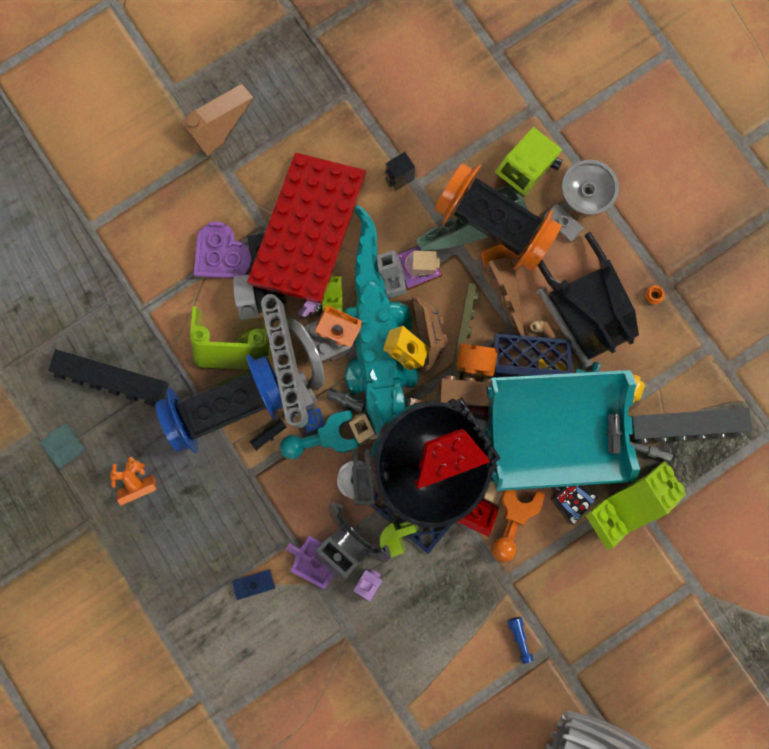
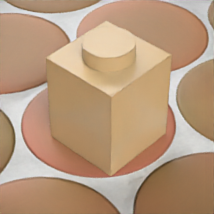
M413 251L412 274L435 275L436 269L440 267V258H436L437 252Z

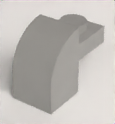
M395 250L377 255L378 269L384 278L387 297L393 298L406 294V276Z
M250 274L234 276V297L240 320L259 317L256 288L247 283Z

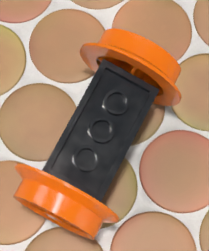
M462 163L440 196L434 211L443 216L444 226L454 213V216L518 255L519 258L513 267L514 270L524 266L532 272L542 260L562 227L561 224L552 219L553 210L551 209L544 219H541L481 180L475 179L482 165L472 169Z

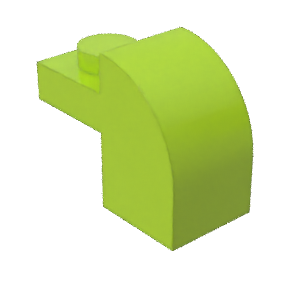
M342 276L331 277L323 299V310L328 305L341 312L343 311Z
M396 520L390 522L381 534V548L387 545L391 557L403 554L406 548L402 537L417 532L419 529L418 525L404 521L398 527Z

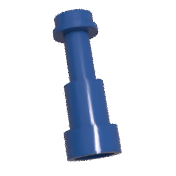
M522 617L507 620L514 640L518 642L522 655L519 658L522 664L532 662L533 654H529L525 640L527 638L523 629L524 622Z

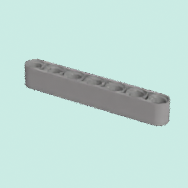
M268 294L262 299L261 306L285 418L290 425L302 428L308 422V415L284 305L275 295ZM276 302L275 307L269 309L270 304ZM280 320V324L273 328L274 322ZM284 338V343L281 346H277L278 340ZM284 357H288V362L285 365H281V360ZM292 375V381L289 384H285L287 376ZM296 394V401L290 403V396ZM300 413V420L294 423L293 417L295 414Z

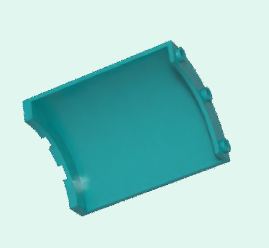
M631 370L491 378L490 386H487L486 389L489 403L488 428H486L485 433L491 442L490 446H494L501 457L496 462L498 466L493 469L491 475V482L495 483L496 491L636 482L640 467L635 447L630 446L629 435H632L633 432L632 417L628 416V408L633 406V397L637 384ZM620 414V432H622L620 434V453L611 454L608 452V434L606 432H608L607 415Z

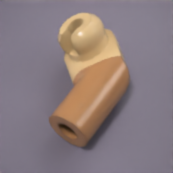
M533 320L530 323L531 331L543 333L546 338L556 337L548 322Z

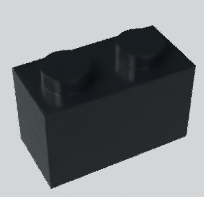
M406 152L386 163L385 180L389 187L393 186L395 191L415 180V166Z

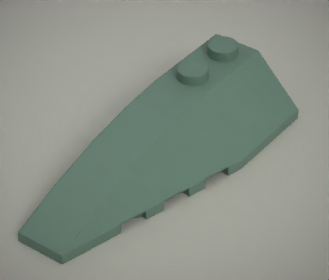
M510 184L497 189L498 192L527 209L525 199ZM454 217L453 219L450 218L445 226L442 224L439 228L434 227L415 239L421 251H430L464 245L488 236L458 217Z

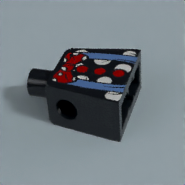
M582 485L551 487L556 492L551 497V501L569 524H574L598 498L596 494Z

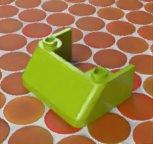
M192 306L190 339L193 360L198 367L247 371L250 369L246 359L247 354L255 360L266 355L270 361L271 348L266 325L264 329H254L250 332L248 344L210 342L209 330L201 326L202 312L196 306Z

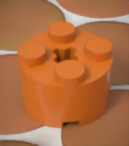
M460 343L456 370L494 376L498 349Z

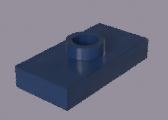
M270 569L232 581L237 600L276 588Z

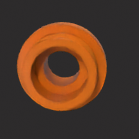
M656 285L650 286L645 292V298L650 304H659L665 297L663 289ZM653 292L656 293L657 298H653L651 294Z

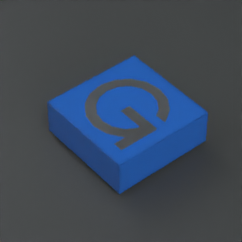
M320 408L307 412L308 422L305 425L307 432L325 426Z

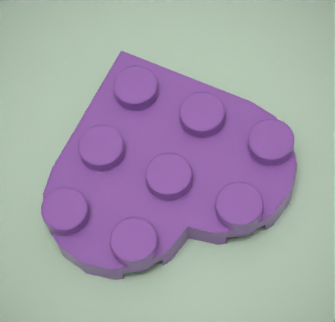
M218 221L209 222V225L200 230L197 236L194 276L234 279V276L247 275L252 266L248 247L242 242L235 241L233 231L225 223Z

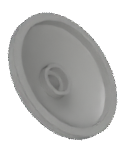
M583 160L575 163L567 170L562 180L564 200L570 208L584 215H597L605 212L613 205L619 192V183L614 171L605 163L597 160ZM585 189L590 190L591 193L586 194Z

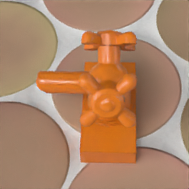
M129 457L123 472H116L117 464L112 465L110 473L111 487L115 488L116 480H122L126 486L117 490V501L120 506L157 490L154 475L140 480L136 474L137 471L141 475L145 474V471L142 469L145 467L144 463Z

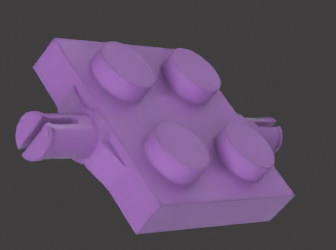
M308 536L300 549L289 543L286 551L296 555L295 562L290 571L325 589L335 575L314 557L315 551L323 542Z

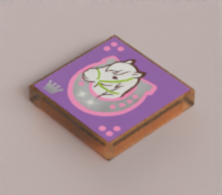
M418 245L397 254L405 272L407 291L442 277L440 268L436 269L435 275L412 274L413 251H421Z

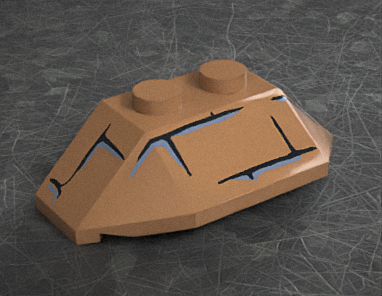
M412 295L418 336L429 347L424 362L425 373L430 372L445 350V345L448 344L447 335L442 333L441 327L444 326L443 315H439L438 309L417 295Z

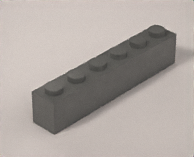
M750 408L631 416L633 434L630 435V440H636L637 443H649L648 439H656V442H667L668 438L675 437V441L687 440L688 436H694L695 440L707 439L706 435H714V438H725L726 434H733V437L746 436V432L752 431Z

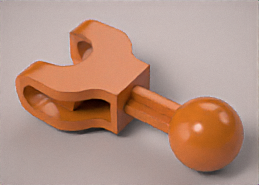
M516 490L503 492L501 503L505 509L504 519L508 520L503 536L496 539L492 544L491 551L496 560L499 562H509L515 557L517 547L514 543V538L519 525H525L529 517H533L540 512L545 497L544 492H535L529 503H521L516 497Z

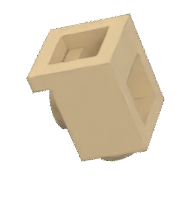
M360 413L349 423L359 444H367L376 438L377 433L368 414ZM365 425H367L368 430L366 431L364 430Z

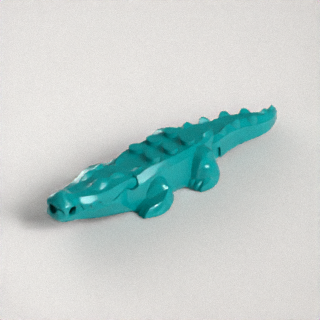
M356 205L354 208L355 213L361 222V233L355 261L357 301L355 307L347 308L343 312L361 320L362 323L361 329L354 340L356 358L350 360L346 365L344 379L352 396L365 392L366 411L378 434L389 418L406 408L403 387H416L419 379V368L409 371L383 350L389 330L404 326L407 330L412 329V316L407 305L401 302L389 301L383 278L378 269V241L375 225L365 209Z

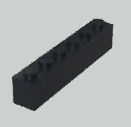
M57 349L54 351L48 369L49 372L54 373L53 377L62 380H65L66 377L72 378V383L82 386L84 382L89 383L90 388L99 391L102 388L109 389L108 393L119 396L120 393L126 394V398L137 401L138 398L145 400L144 404L155 407V402L165 398L169 383L163 380Z

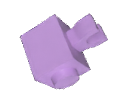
M372 568L370 571L366 569L353 591L371 601L383 581L380 578L381 574Z

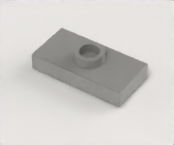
M556 203L551 208L553 210L552 219L562 225L559 233L571 243L584 228Z

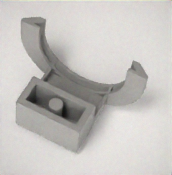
M288 318L289 333L292 332L298 337L310 360L312 376L308 381V385L319 390L324 384L322 362L328 359L330 361L347 354L351 348L341 346L333 339L319 336L315 332L318 321L303 327L297 320ZM339 325L333 326L335 330L343 329Z

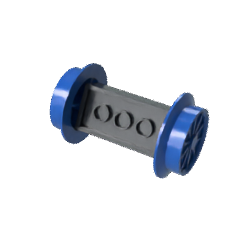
M247 354L246 359L249 370L179 399L172 388H167L166 398L155 402V408L161 427L170 445L176 452L189 448L196 454L199 452L197 438L266 408L273 420L276 419L277 410L283 408L277 376L266 355L255 360Z

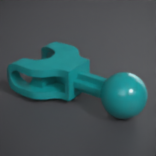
M344 411L331 415L326 425L318 429L319 434L300 438L297 435L284 437L280 443L281 454L285 458L293 460L299 458L305 449L322 445L323 449L332 448L339 453L359 448L361 444L358 443L356 438L346 440L339 434L340 426L352 419V412Z

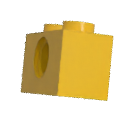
M404 326L389 330L383 348L385 352L409 371L424 366L429 349L426 344Z

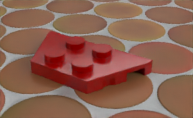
M460 429L424 443L423 457L419 464L421 470L418 480H415V486L420 489L490 461L468 433Z

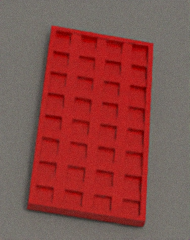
M295 152L248 277V285L322 304L366 176V170Z

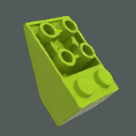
M533 127L505 157L495 173L522 195L528 196L563 149Z

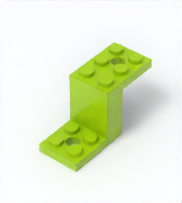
M664 461L645 477L608 495L587 513L586 517L605 548L610 550L629 532L667 515L686 495L685 488L674 476L673 469Z

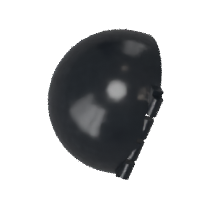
M462 397L457 400L451 399L447 403L422 402L410 405L389 418L375 438L370 456V473L375 490L386 507L409 523L422 527H442L455 523L467 516L484 497L491 480L492 470L498 466L496 462L501 459L494 446L488 448L491 444L483 429H480L481 426L472 413L467 414L470 409ZM457 430H465L490 461L418 489L415 486V480H418L421 470L419 464L423 457L424 443Z

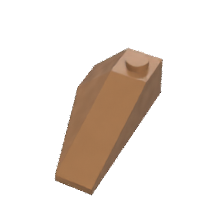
M240 84L196 109L184 118L181 123L188 134L209 157L224 144L226 137L234 129L236 122L240 116H243L254 98L243 84Z
M508 257L489 261L485 272L516 335L522 336L524 329L515 273L516 269H513L514 263L509 261Z

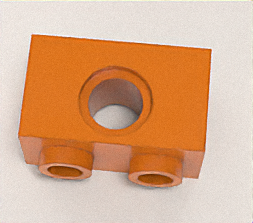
M326 305L317 322L315 332L323 338L333 339L337 344L351 348L361 329L362 321ZM339 325L343 329L335 330L333 326Z

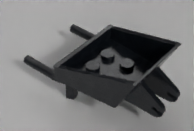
M591 232L586 233L584 237L598 257L600 269L571 283H568L565 279L560 283L553 278L543 260L537 265L548 285L554 290L549 295L588 360L606 351L614 353L616 352V346L624 342L631 345L634 343V338L639 336L635 309L611 261L607 260L606 255Z

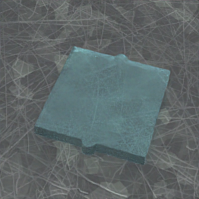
M66 423L57 430L51 431L50 435L40 442L59 469L63 468L70 461H75V458L86 450Z

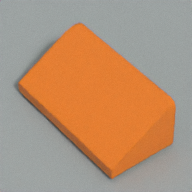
M501 244L482 250L480 254L484 268L492 260L505 257L512 260L519 257Z

